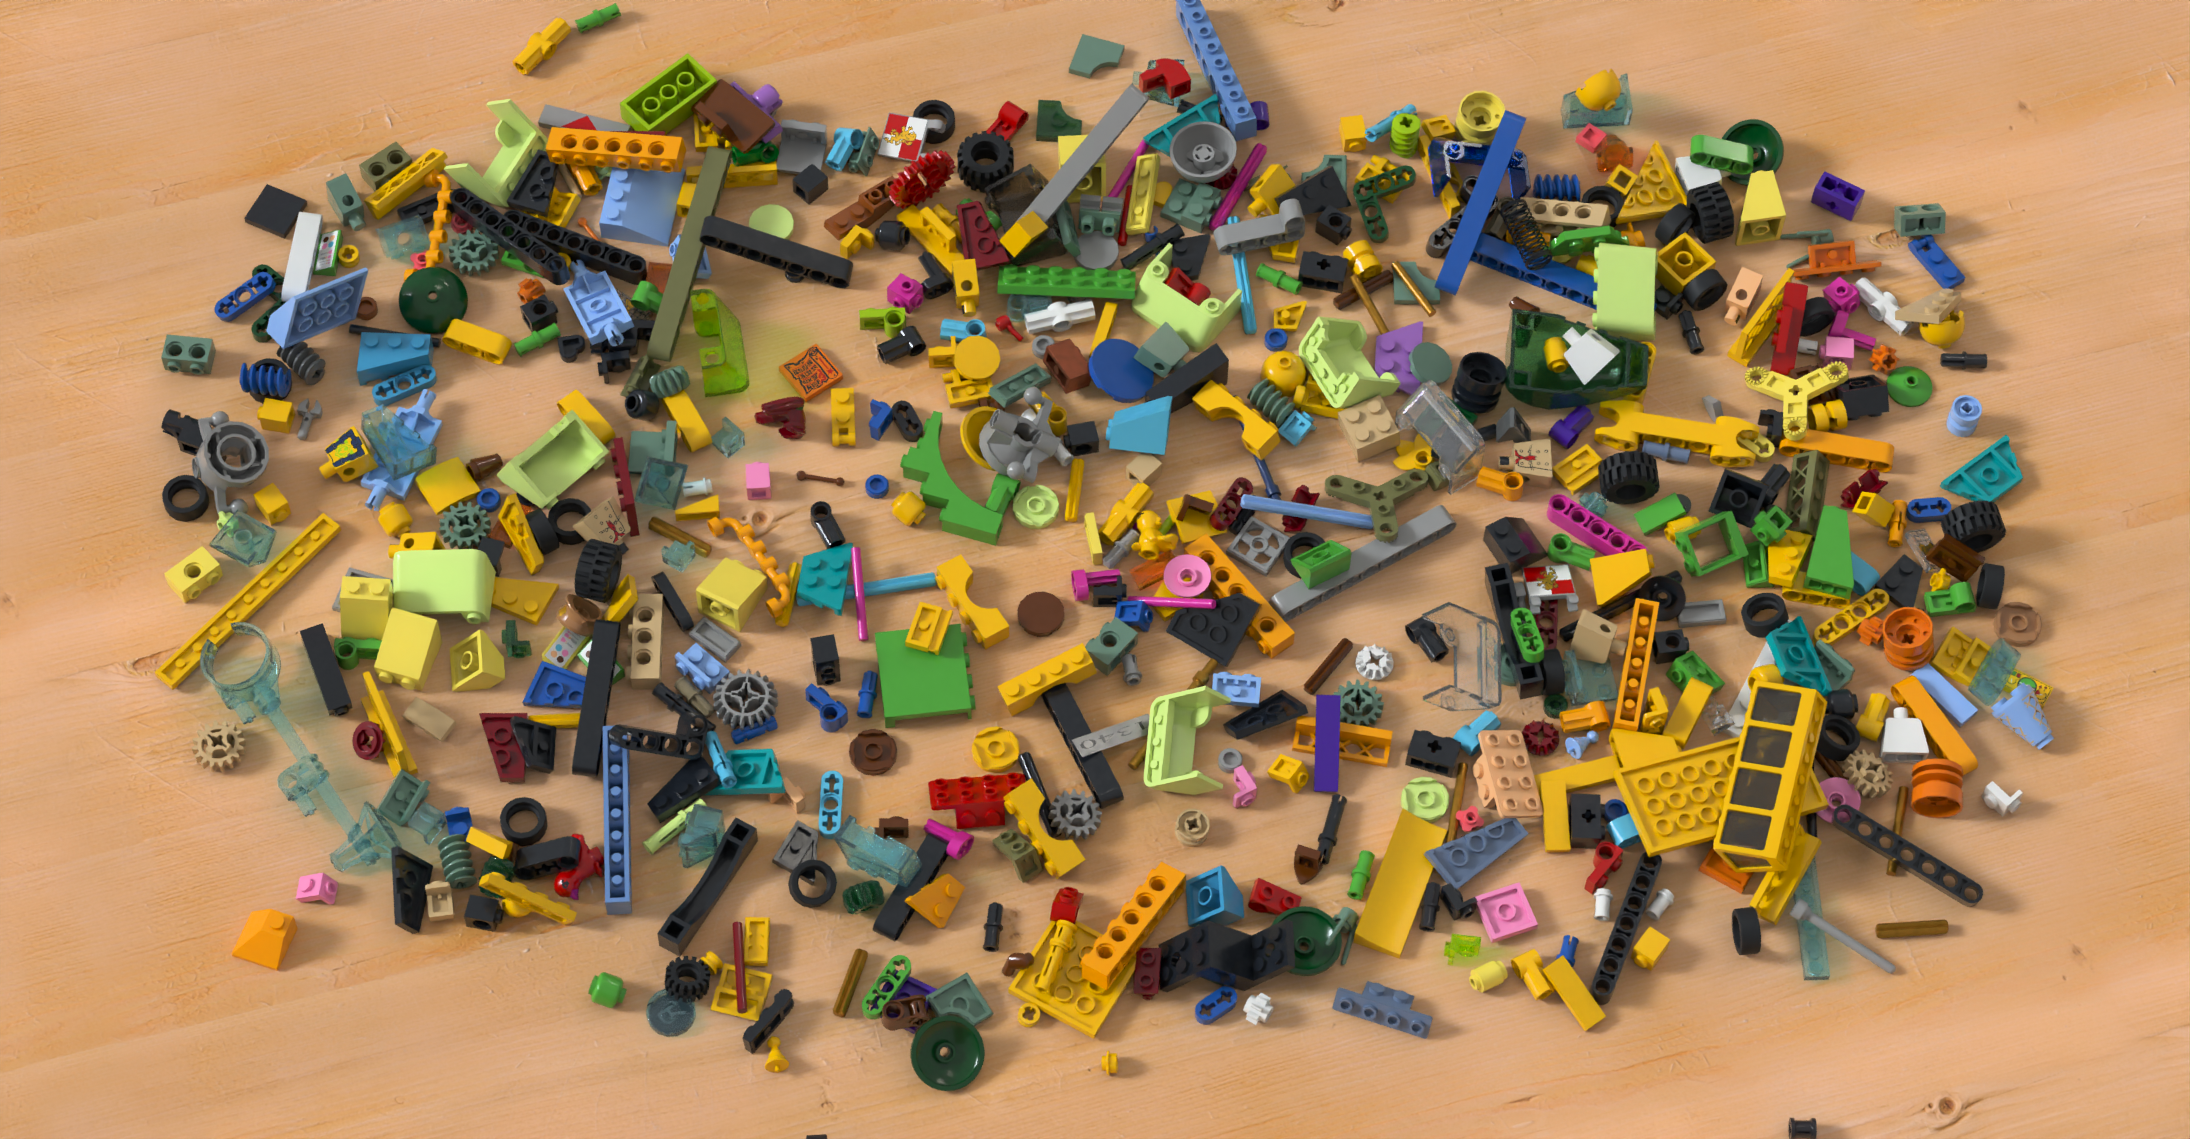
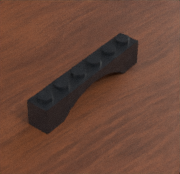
M1508 563L1485 567L1486 589L1519 698L1521 700L1543 695L1544 679L1539 663H1530L1523 658L1511 626V612L1519 608L1509 565Z
M735 817L723 835L713 859L696 887L686 900L669 915L657 933L659 946L681 957L758 842L757 828Z

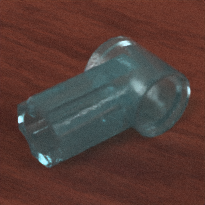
M1012 294L1007 301L1006 315L1012 322H1021L1024 320V314L1047 309L1052 304V298L1047 295Z

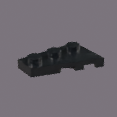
M538 149L507 199L509 207L548 217L559 164L550 162L546 151Z
M1333 166L1326 167L1274 198L1279 208L1280 204L1285 200H1299L1303 215L1322 212L1328 205L1336 209L1352 206Z
M396 846L391 848L395 925L415 934L420 932L427 899L425 885L430 884L433 865Z

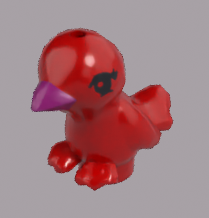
M572 834L571 837H575L581 842L579 864L574 869L558 873L554 882V890L560 897H570L573 900H579L578 893L581 882L595 873L600 878L604 877L601 866L605 863L597 846L589 849L583 835Z

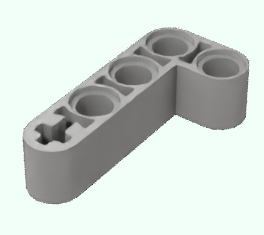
M1288 199L1280 204L1279 214L1223 225L1216 228L1213 234L1219 254L1226 256L1297 241L1305 234V219L1299 200Z

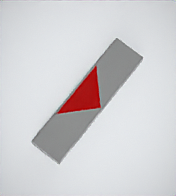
M545 104L538 121L540 127L548 129L557 127L597 131L631 130L630 125L547 104Z

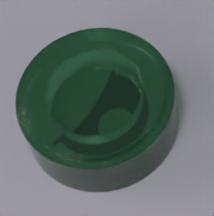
M1560 694L1547 696L1543 705L1545 714L1553 719L1560 718V712L1567 711L1568 708L1566 698Z

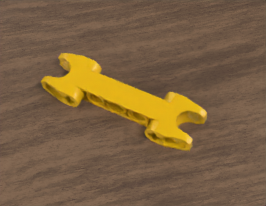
M1634 401L1600 402L1599 414L1616 422V425L1613 427L1596 429L1594 441L1616 450L1635 451L1638 448V444H1644L1645 440L1660 444L1670 443V446L1690 449L1691 452L1710 454V462L1717 466L1728 468L1754 466L1756 454L1741 448L1737 444L1738 437H1741L1742 440L1746 438L1749 440L1758 439L1760 427L1736 417L1720 416L1716 419L1715 424L1647 414L1644 413V406Z

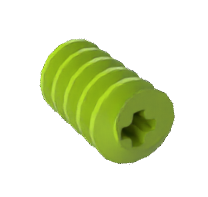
M1401 113L1396 115L1392 121L1389 146L1392 152L1402 158L1408 159L1417 151L1421 122L1416 115Z

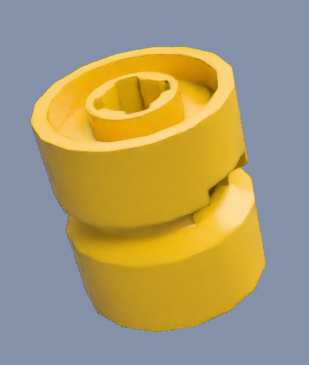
M1367 240L1354 242L1344 250L1343 257L1348 259V266L1353 268L1351 270L1353 275L1358 274L1361 282L1383 271L1382 264L1377 256L1374 255V251Z
M1840 399L1826 402L1825 406L1821 403L1808 406L1809 429L1828 432L1829 428L1832 431L1847 428V413Z

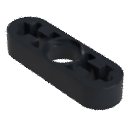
M662 571L652 576V582L657 592L663 594L664 603L680 630L684 632L694 627L690 614L665 573Z

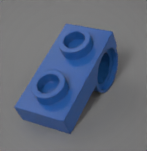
M812 683L805 689L806 701L820 711V724L824 731L836 732L848 723V712L843 703L840 701L835 702L830 698L825 689L822 687L817 688ZM830 715L836 717L832 720L826 719V717Z

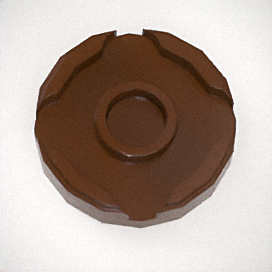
M1031 593L1020 601L1017 609L1018 622L1024 628V631L1030 635L1037 637L1049 636L1062 626L1064 606L1060 599L1051 593Z
M870 729L862 731L850 743L849 757L851 764L857 771L865 775L876 776L884 774L896 762L897 747L894 739L882 730Z

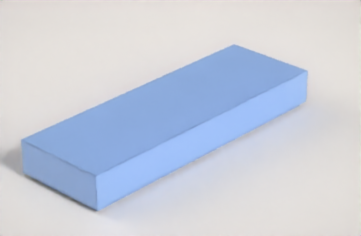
M1929 663L1911 674L1919 680L1937 706L1959 727L1963 726L1977 714L1978 709Z

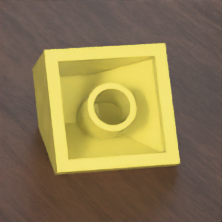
M478 630L450 648L452 691L490 689L505 679L504 658L483 630Z

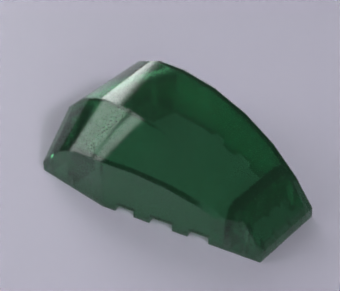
M1512 309L1506 341L1505 366L1507 368V377L1504 385L1517 400L1533 407L1551 410L1604 402L1646 389L1648 381V345L1622 336L1619 338L1608 334V331L1599 329V331L1594 330L1618 348L1620 352L1584 385L1571 365L1560 373L1550 371L1547 367L1543 347L1547 339L1560 337L1566 343L1568 350L1571 345L1563 338V335L1571 327L1581 336L1591 328L1585 327L1586 324L1579 321L1574 323L1565 320L1566 317L1559 314Z

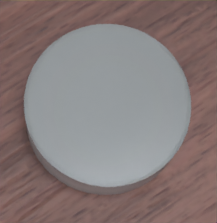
M1038 336L1033 340L1032 352L1036 357L1043 359L1046 347L1055 344V342L1049 336Z
M1227 748L1219 754L1218 766L1225 773H1234V769L1242 765V755L1236 749Z

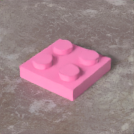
M1520 882L1475 897L1478 901L1477 911L1491 943L1537 929L1538 927Z

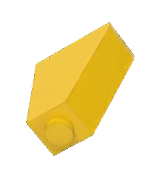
M1646 549L1590 559L1597 605L1602 608L1614 602L1652 576L1651 569L1655 568L1653 554L1649 555Z
M1614 728L1611 729L1608 739L1613 755H1616L1621 768L1682 752L1680 745H1676L1674 737Z

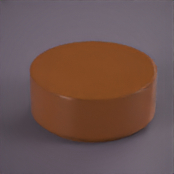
M362 297L356 316L361 320H371L378 313L377 303L371 297Z

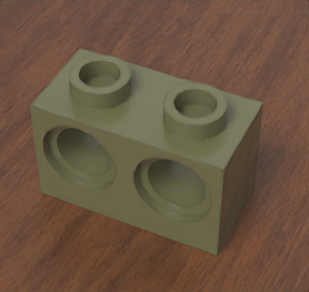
M394 142L361 163L359 167L362 178L375 192L413 162L404 149L397 142Z

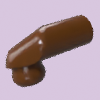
M1031 953L1011 954L1002 968V973L1010 977L1016 969L1029 968V966L1034 964L1033 955Z

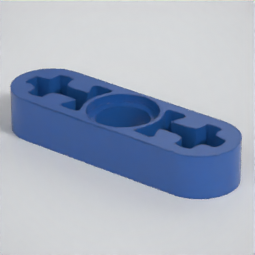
M266 272L256 274L216 303L214 308L216 315L224 322L234 320L274 291L276 286L274 279ZM263 280H264V281L266 282V284H267L266 287H263L262 284H261V282H262ZM252 287L256 289L257 294L251 289ZM249 292L251 294L248 301L240 302L239 298L242 293ZM235 300L239 306L236 308L232 301ZM227 307L230 312L225 314L223 308Z

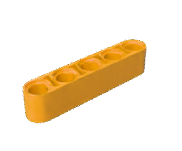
M1799 427L1790 428L1792 432L1800 429ZM1782 429L1779 452L1784 456L1794 457L1796 454L1818 450L1830 461V464L1863 470L1877 469L1881 473L1892 470L1894 446L1890 443L1807 429V434L1804 438L1793 441L1785 437Z
M1911 675L1891 686V694L1897 704L1908 709V718H1918L1921 720L1926 742L1938 759L1951 760L1961 765L1963 776L1978 768L1977 759L1915 676Z

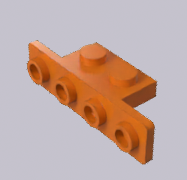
M1853 240L1808 245L1810 268L1793 269L1795 271L1793 277H1795V280L1809 279V275L1817 274V277H1829L1831 272L1847 275L1853 274V270L1861 269L1862 272H1873L1875 267H1881L1882 264L1877 260L1856 262L1855 243Z

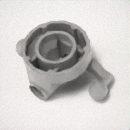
M1030 387L1024 393V399L1028 404H1041L1033 421L997 409L979 434V447L982 455L994 470L1002 475L1009 476L1011 479L1018 480L1023 478L1031 483L1036 479L1038 464L1046 458L1052 457L1060 443V439L1053 436L1050 425L1047 422L1053 401L1043 397L1041 391L1036 387Z
M217 411L211 417L198 419L203 442L196 457L192 459V470L195 478H201L214 491L217 513L223 511L225 514L230 512L235 517H241L248 511L246 501L235 499L230 505H226L225 491L227 487L241 488L254 483L266 470L269 461V448L264 437L254 427L243 422L229 421V417L225 412ZM232 455L237 457L240 455L241 467H232L226 464L222 456Z

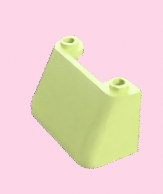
M1318 316L1300 343L1299 355L1329 403L1334 408L1345 409L1378 395H1381L1382 398L1392 395L1401 383L1396 375L1390 372L1384 373L1379 378L1361 351L1367 340V334L1360 321Z
M571 410L561 421L555 424L525 451L510 460L496 476L504 484L539 508L543 509L546 507L549 510L559 501L557 497L592 467L597 470L606 461L603 457L610 451L578 415Z
M477 549L398 551L394 554L393 608L414 614L461 613L467 622L471 624L489 622L496 571L487 554Z

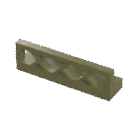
M1818 450L1794 455L1785 513L1793 521L1786 530L1813 535V542L1824 506L1830 461ZM1808 460V464L1800 470L1801 461ZM1803 478H1806L1805 484L1797 490V485ZM1802 497V504L1795 511L1794 506ZM1799 517V527L1791 528L1792 524Z

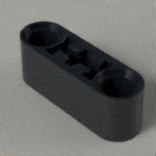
M566 836L520 848L516 853L515 877L521 880H532L576 868L579 864L580 840L575 837Z

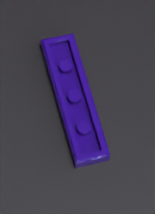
M1316 695L1314 792H1338L1341 695Z

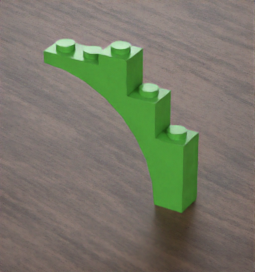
M933 411L931 419H926L924 425L925 435L923 438H919L917 448L910 447L908 454H904L900 467L903 468V477L922 482L920 494L923 495V501L928 506L942 509L939 521L942 522V531L996 546L1003 528V515L986 509L971 500L950 478L941 460L939 451L943 416L942 413Z

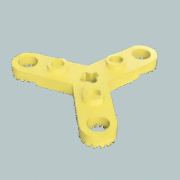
M1837 361L1835 363L1831 362L1830 365L1828 364L1822 369L1819 368L1797 380L1774 371H1767L1763 367L1760 368L1758 366L1756 368L1755 366L1753 369L1749 368L1746 371L1745 382L1750 389L1784 401V435L1787 439L1796 441L1804 438L1807 434L1808 400L1847 381L1849 373L1847 365L1845 363L1842 364L1840 361L1839 363ZM1834 371H1842L1838 377L1831 374ZM1754 376L1762 377L1759 381L1756 380V382L1751 379ZM1794 391H1799L1798 395H1793ZM1794 426L1801 427L1796 432L1790 430Z

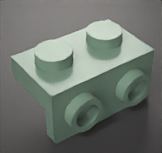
M1818 640L1814 648L1832 691L1841 690L1852 680L1855 669L1847 659L1841 658L1831 645Z
M401 769L398 771L376 812L398 826H402L407 822L411 823L418 813V810L415 809L418 803H422L429 794L427 788L430 782L428 780L421 782Z

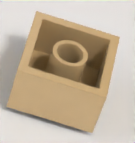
M1381 395L1338 412L1339 426L1358 462L1400 445L1399 430Z

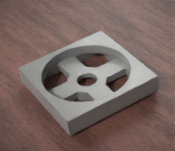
M1251 516L1228 547L1226 554L1260 574L1267 576L1283 554L1285 544L1290 537ZM1255 530L1262 531L1258 536L1248 534V532ZM1271 536H1274L1277 540L1278 549L1268 545V540ZM1239 541L1250 546L1246 555L1239 552ZM1256 542H1261L1263 544V547L1261 549L1255 548L1254 544ZM1262 553L1271 557L1269 562L1264 564L1254 560L1258 554Z

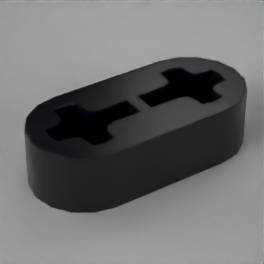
M902 400L896 402L892 406L895 424L905 440L909 442L918 441L923 436V425L909 402ZM902 409L903 412H906L907 418H904L903 414L898 411ZM909 424L916 430V433L909 431Z

